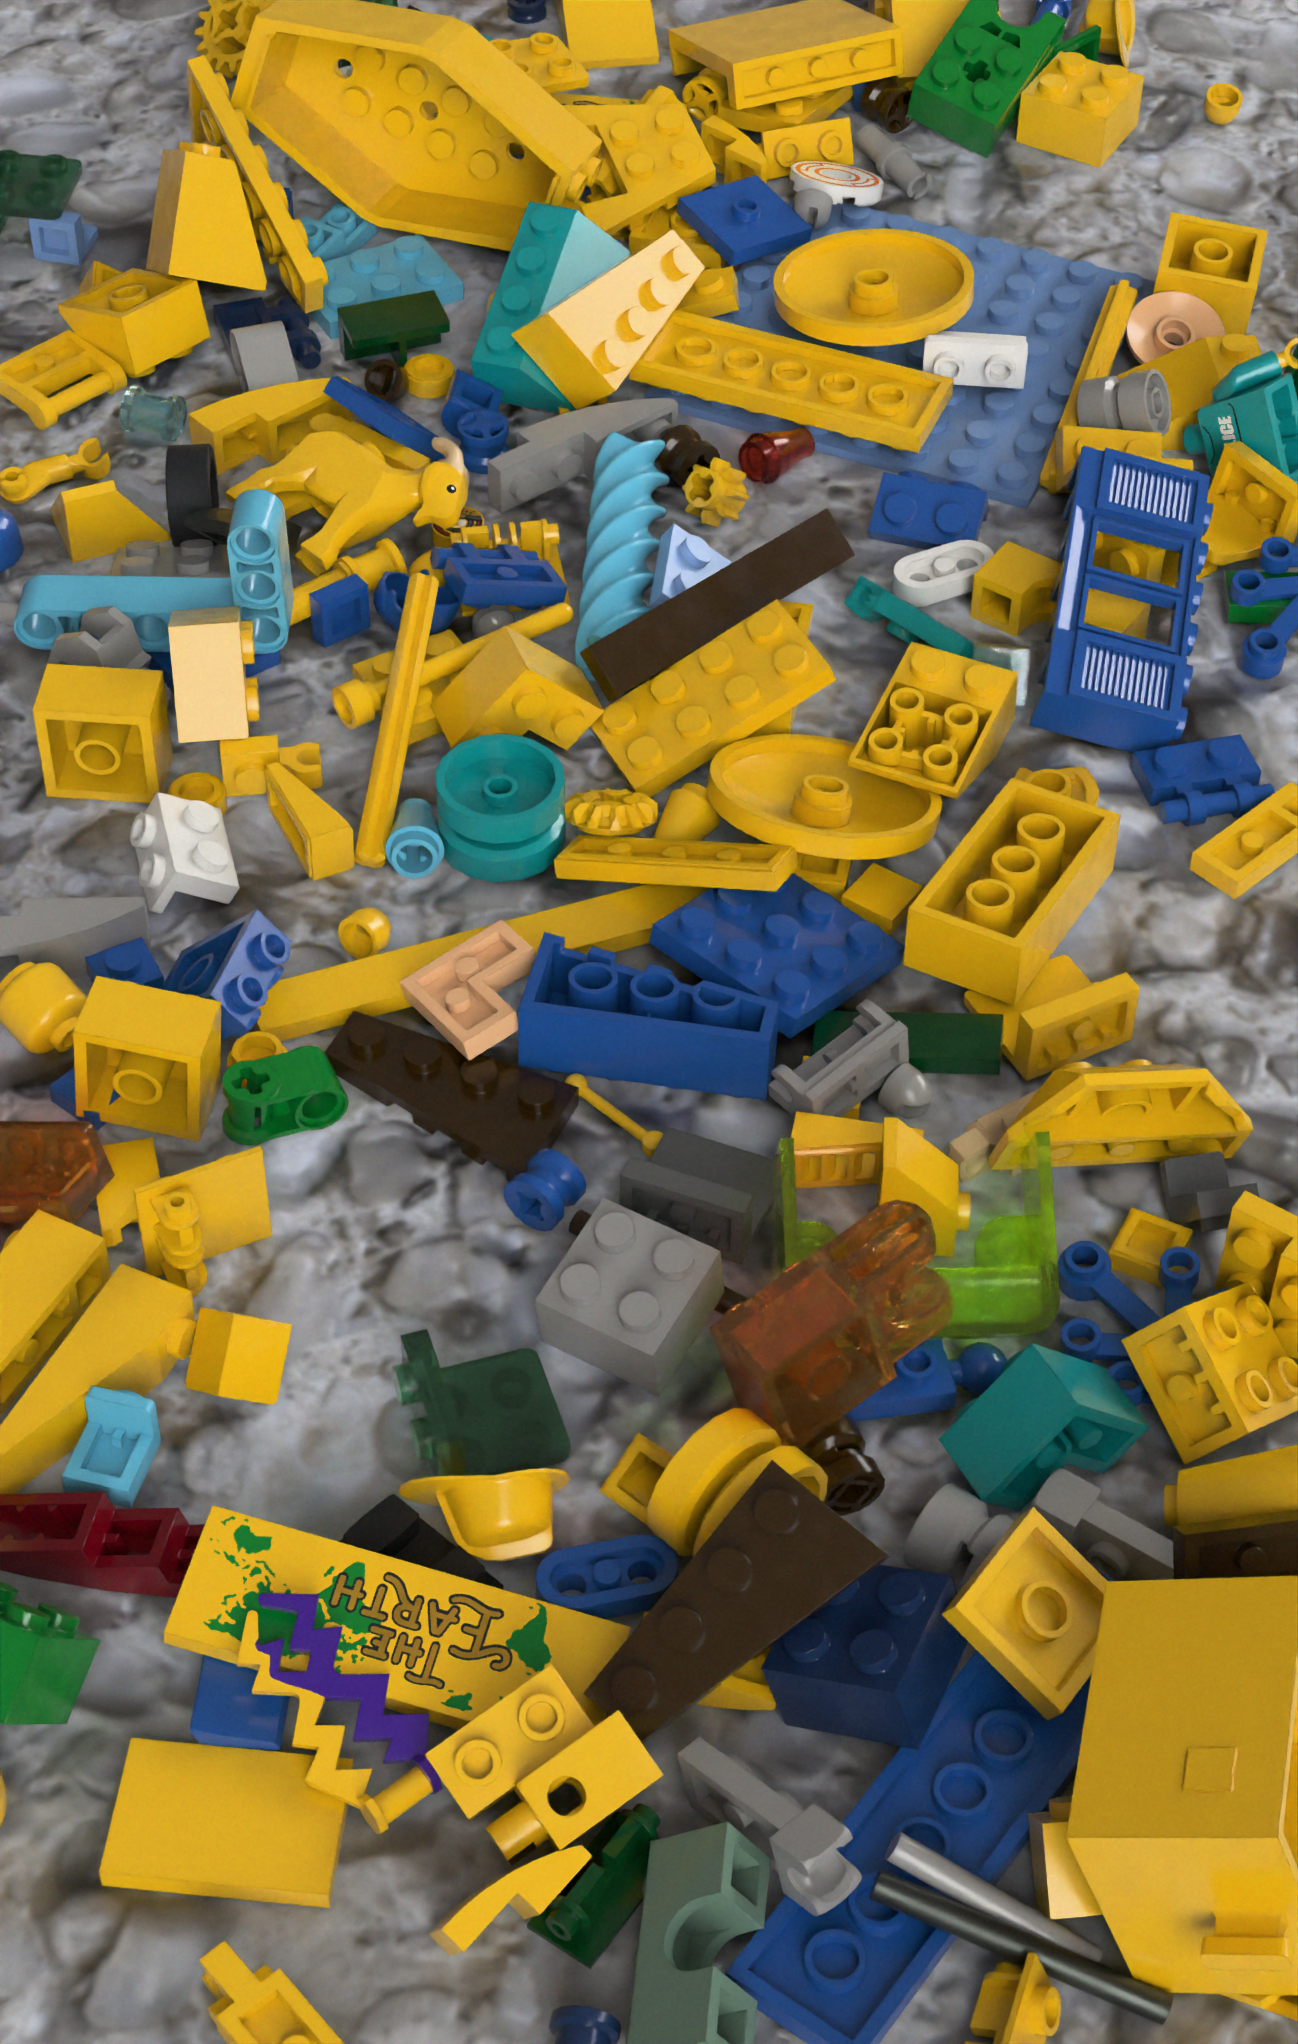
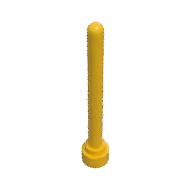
M561 602L506 626L531 640L569 623L574 613L569 604ZM501 628L425 660L419 688L464 669ZM389 676L374 683L367 679L361 682L359 679L354 678L333 687L332 701L338 717L347 728L354 729L374 720L375 713L381 711L382 704L385 702Z

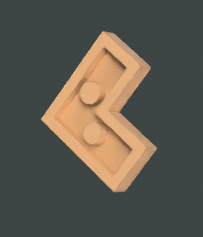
M501 919L400 981V985L405 999L470 1061L518 1031L516 1011L497 992L531 972L536 954L534 948Z

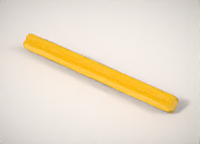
M1120 280L1118 285H1111L1057 429L1062 425L1080 426L1077 413V395L1084 380L1107 377L1110 374L1138 296L1137 289L1130 287L1128 280ZM1055 436L1039 476L1040 485L1048 488V493L1052 495L1058 494L1056 492Z
M420 572L413 573L409 577L354 853V860L358 865L369 866L373 869L383 867L386 860L385 845L393 826L439 582L435 576L424 575Z

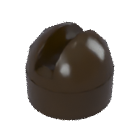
M381 359L369 366L365 374L364 383L367 392L386 402H395L404 397L407 392L409 378L401 365L388 359ZM394 370L397 374L391 389V393L386 394L389 391V388L392 384Z

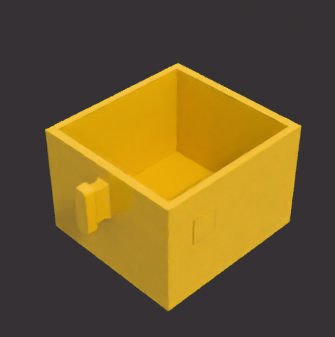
M1298 1576L1106 1581L1066 1839L1133 1978L1167 1993L1298 1996Z

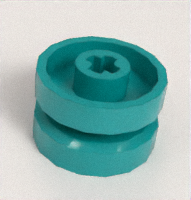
M510 734L483 735L462 742L442 757L435 772L438 810L437 827L444 845V858L451 867L470 878L496 883L526 879L543 872L554 863L553 859L562 851L566 842L563 808L565 805V777L563 765L551 749L531 738Z

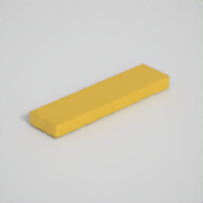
M578 835L553 859L556 879L775 892L798 868L796 848L788 845Z

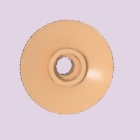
M1176 291L1159 292L1142 299L1133 308L1126 327V340L1129 349L1141 364L1203 337L1226 335L1220 317L1210 305L1198 297Z

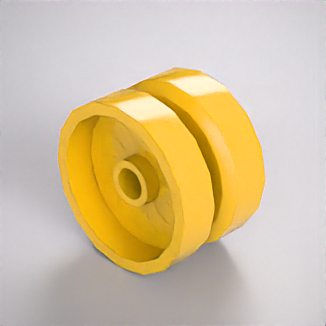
M733 1408L712 1418L696 1431L673 1456L657 1481L647 1507V1526L678 1555L694 1557L771 1460L823 1502L827 1494L828 1476L822 1467L796 1446H781V1439L776 1431L750 1409Z

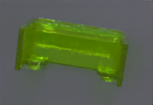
M1049 1131L1035 1132L1021 1152L1024 1215L1001 1216L994 1218L984 1225L978 1233L974 1244L975 1267L845 1271L843 1245L834 1230L816 1221H797L794 1138H780L773 1157L776 1252L785 1314L791 1329L802 1339L813 1343L1025 1338L1037 1335L1045 1330L1055 1319L1060 1305Z

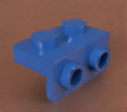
M901 471L898 475L883 472L868 529L869 538L925 550L958 540L978 541L982 521L987 520L989 512L987 492L980 491L977 486L964 481H952L947 485L929 481L924 475L912 471Z

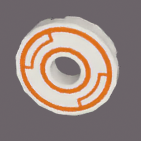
M805 161L793 164L790 168L788 180L790 187H793V190L797 192L805 189L823 191L832 197L833 204L835 205L837 203L842 204L843 199L855 198L854 205L859 207L874 205L880 201L884 186L882 178L871 172L843 164Z

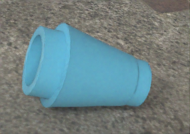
M420 798L407 799L399 806L396 819L385 845V854L389 863L399 874L408 878H421L429 875L440 864L444 856V845L432 807L427 801Z

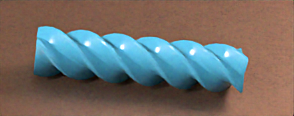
M611 432L601 446L595 461L593 473L594 489L590 503V523L586 538L587 555L582 574L583 590L578 610L579 626L575 640L576 666L582 669L588 681L596 680L581 657L580 652L653 609L647 606L642 595L653 585L654 573L649 570L645 561L653 552H658L660 540L654 538L648 528L655 519L664 518L667 514V510L657 505L651 498L652 492L657 487L665 486L669 483V477L659 472L654 466L655 459L665 448L666 444L663 440L635 442L617 432Z

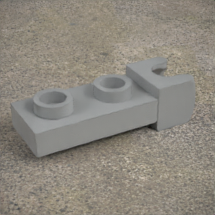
M1059 1468L1049 1476L1032 1500L1029 1509L1034 1507L1096 1570L1113 1580L1174 1579L1173 1541L1101 1502L1102 1490L1068 1470Z
M700 1736L677 1753L691 1807L713 1824L728 1821L769 1856L770 1866L778 1872L783 1893L814 1916L826 1913L841 1903L858 1886L862 1879L861 1873L836 1849L844 1847L853 1839V1836L849 1829L815 1803H812L804 1810L789 1792L783 1789L774 1791L756 1778L749 1766L734 1753L723 1754Z

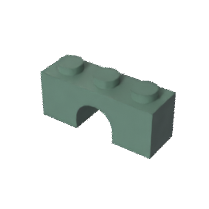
M728 1821L650 1841L647 1875L642 1886L643 1910L639 1944L634 1956L635 1979L630 2021L627 2024L625 2033L626 2044H754L758 2001L715 1966H711L719 1950L732 1938L740 1934L764 1929L770 1857Z

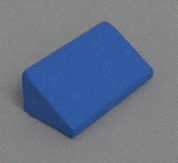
M204 1655L190 1722L191 1734L200 1744L266 1751L281 1749L290 1696L252 1694V1688L258 1673L257 1670L237 1667V1664Z

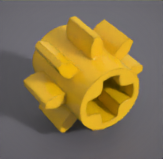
M713 457L710 469L695 464L693 466L694 471L687 478L686 484L682 485V490L685 491L686 499L689 502L685 508L686 513L701 517V523L717 528L721 523L722 517L737 521L739 519L738 513L743 509L746 501L750 499L742 483L747 476L746 473L731 468L730 462Z

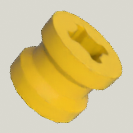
M705 67L698 76L685 84L682 91V99L684 104H688L690 115L702 122L713 115L718 117V105L728 98L727 77Z

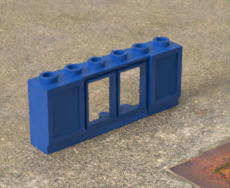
M1087 446L1082 447L1067 483V490L1072 492L1065 507L1063 521H1067L1069 524L1057 553V560L1062 561L1063 564L1054 582L1050 600L1056 602L1044 635V642L1050 643L1037 678V684L1043 685V690L1031 714L1029 726L1130 753L1165 747L1171 739L1175 741L1180 740L1188 715V709L1181 707L1182 698L1187 694L1193 674V666L1187 664L1186 656H1190L1198 633V624L1191 622V615H1195L1203 592V583L1196 582V575L1201 573L1208 552V543L1201 542V537L1205 535L1213 512V504L1207 503L1209 475L1105 448L1102 451ZM1097 531L1179 553L1175 588L1092 566ZM1089 588L1171 609L1168 646L1084 624Z

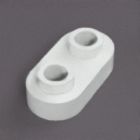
M958 540L905 556L898 560L894 566L892 590L897 597L915 607L928 606L972 592L974 574L994 553L987 545L981 542Z

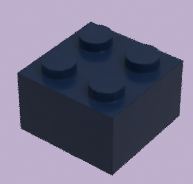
M879 1565L839 1593L837 1598L817 1613L810 1615L781 1637L772 1646L761 1670L786 1725L919 1750L968 1641L941 1615L957 1595L950 1575Z

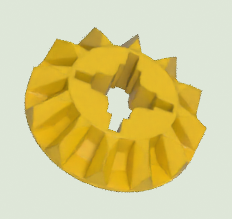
M608 787L605 790L588 789L584 793H575L568 798V802L564 805V814L567 822L575 825L577 829L583 832L602 836H624L639 833L646 827L654 824L658 819V803L642 792L632 793L628 789L612 790Z

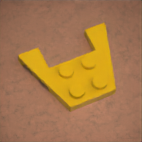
M684 104L562 105L602 140L600 148L622 192L621 195L580 205V212L610 236L624 227L631 231L644 224V216L661 206L668 210L678 204L679 198L700 192L716 183V167Z

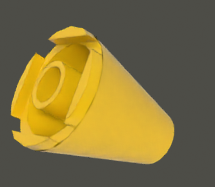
M1298 1444L1179 1470L1177 1484H1165L1164 1487L1165 1526L1173 1527L1298 1510Z

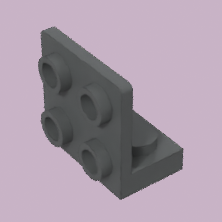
M668 1128L649 1162L629 1156L620 1173L619 1205L721 1251L722 1259L742 1265L785 1178L786 1165L775 1159L681 1130Z

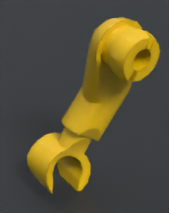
M94 437L85 440L80 445L77 454L67 457L66 453L32 461L22 468L16 466L5 468L0 473V494L6 502L13 505H22L50 484L73 479V474L82 472L89 479L104 478L108 475L111 467L108 451L98 461L91 463L97 460L101 454L99 440Z

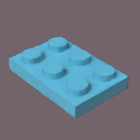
M422 235L402 236L387 244L370 249H358L350 255L323 262L329 280L328 285L323 286V308L310 312V315L332 340L339 337L337 308L431 290L435 291L443 306L464 299V283Z

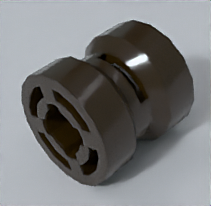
M846 1417L831 1418L817 1423L805 1431L794 1445L822 1467L828 1476L827 1494L824 1503L840 1516L858 1512L869 1506L880 1496L885 1486V1479L875 1460L864 1455L866 1442L854 1420Z

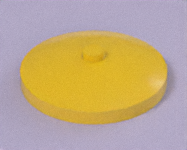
M887 228L844 231L812 240L792 251L780 262L773 279L774 304L778 314L788 325L805 335L822 341L850 346L902 344L923 339L927 335L937 334L958 322L968 312L974 299V270L970 260L963 252L952 244L934 236L909 230Z
M771 734L750 737L729 744L713 757L706 787L708 800L714 810L728 823L744 833L772 845L792 846L799 853L835 859H882L915 851L926 845L935 836L942 809V798L938 793L849 767L848 759L857 743L816 735Z

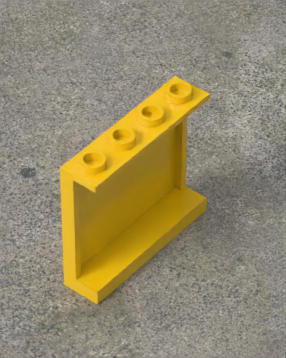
M805 0L668 29L672 75L678 76L701 71L705 67L727 77L729 106L735 110L905 74L902 27L843 0Z

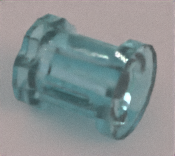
M132 385L125 392L120 406V425L129 432L143 429L159 433L163 440L174 442L180 437L184 429L187 405L185 399L181 396L173 394L168 398L148 394L141 386Z

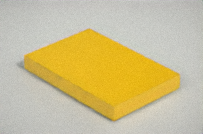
M131 1738L99 1869L101 1885L330 1908L349 1804L305 1784V1779L315 1755ZM339 1758L336 1770L354 1769V1760Z

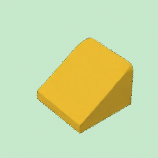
M638 1432L599 1491L647 1525V1507L655 1485L674 1455Z

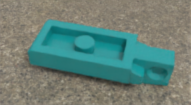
M862 575L859 576L857 583L844 602L856 615L869 623L883 619L889 620L885 629L909 644L911 641L916 642L919 637L932 645L931 647L980 662H985L988 657V651Z

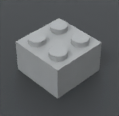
M603 1198L534 1300L542 1342L655 1396H659L725 1292L721 1251Z

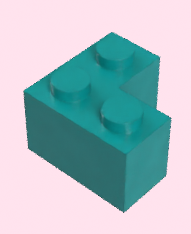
M1031 1343L1026 1349L1019 1351L1008 1359L1002 1368V1374L980 1397L971 1400L960 1409L956 1415V1422L938 1440L983 1502L1021 1511L1035 1497L1042 1485L1055 1470L1063 1469L1067 1464L1104 1474L1150 1426L1105 1367Z

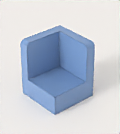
M47 188L28 217L34 259L80 266L99 237L98 227L82 224L81 214L61 211L58 189Z

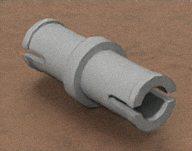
M874 123L865 125L858 132L855 143L857 148L876 163V170L883 178L893 180L909 198H921L929 191L932 185L931 175L912 159L910 149L903 143L894 142L878 124L875 125Z

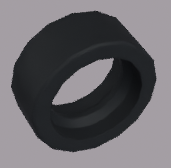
M210 444L170 445L166 452L165 481L167 513L172 544L174 547H181L180 544L187 540L206 539L212 541L213 546H217L218 543L184 526L188 514L199 510L219 508L218 480L213 448Z

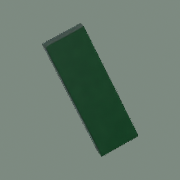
M829 1011L825 1016L817 1020L811 1056L853 1025L852 1020L859 1016L860 1013L857 1011ZM886 1012L896 1022L900 1021L908 1028L909 1063L922 1073L1000 1075L1004 1038L1003 1014Z

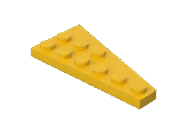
M205 55L187 60L191 142L220 147V158L235 160L256 240L261 239L264 246L262 248L263 256L270 265L278 263L283 284L295 301L302 307L305 314L323 308V286L329 283L324 263L319 256L312 257L308 249V238L302 222L298 218L293 220L289 214L288 200L284 188L279 181L272 182L268 174V162L262 147L259 144L253 146L249 139V128L244 113L240 108L233 109L229 101V89L221 72L214 73Z

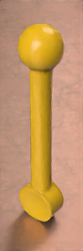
M573 1073L567 1076L564 1083L579 1087V1097H582L642 1142V1152L646 1156L652 1157L664 1133L655 1130L646 1131L590 1089L587 1079L582 1074Z

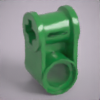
M301 1046L278 1055L257 1060L240 1061L231 1065L222 1077L223 1095L228 1100V1106L224 1109L222 1115L223 1132L230 1140L242 1145H260L271 1139L307 1130L326 1128L342 1118L349 1104L347 1094L326 1053L321 1048L315 1046ZM243 1079H247L246 1088H241ZM255 1117H260L258 1127H255Z

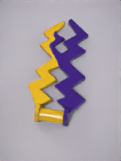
M261 1593L258 1596V1604L261 1608L298 1614L289 1652L311 1654L307 1671L279 1672L284 1639L259 1645L258 1614L254 1610L247 1613L236 1663L237 1667L259 1668L252 1688V1694L294 1696L299 1700L292 1746L317 1750L305 1779V1784L360 1809L364 1819L375 1834H382L389 1828L388 1824L427 1795L436 1794L443 1789L439 1775L424 1755L428 1752L429 1714L383 1715L389 1674H339L336 1672L334 1663L343 1626L314 1629L319 1594ZM324 1702H360L353 1742L391 1741L383 1764L411 1762L412 1769L373 1798L366 1794L372 1775V1768L336 1770L346 1726L316 1725Z

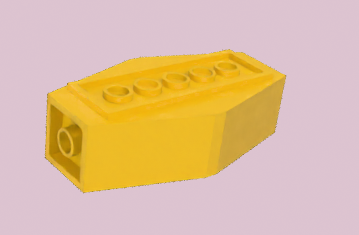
M276 0L256 15L230 99L234 109L240 108L250 123L362 219L382 228L510 252L529 202L576 209L580 212V205L586 204V202L580 200L585 186L591 187L594 184L603 162L596 158L602 140L471 25L452 16L360 0ZM340 59L350 62L353 69L351 75H345L340 71L338 67ZM425 101H431L437 106V117H430L426 114L423 107ZM516 143L523 148L524 157L522 159H516L510 154V144Z

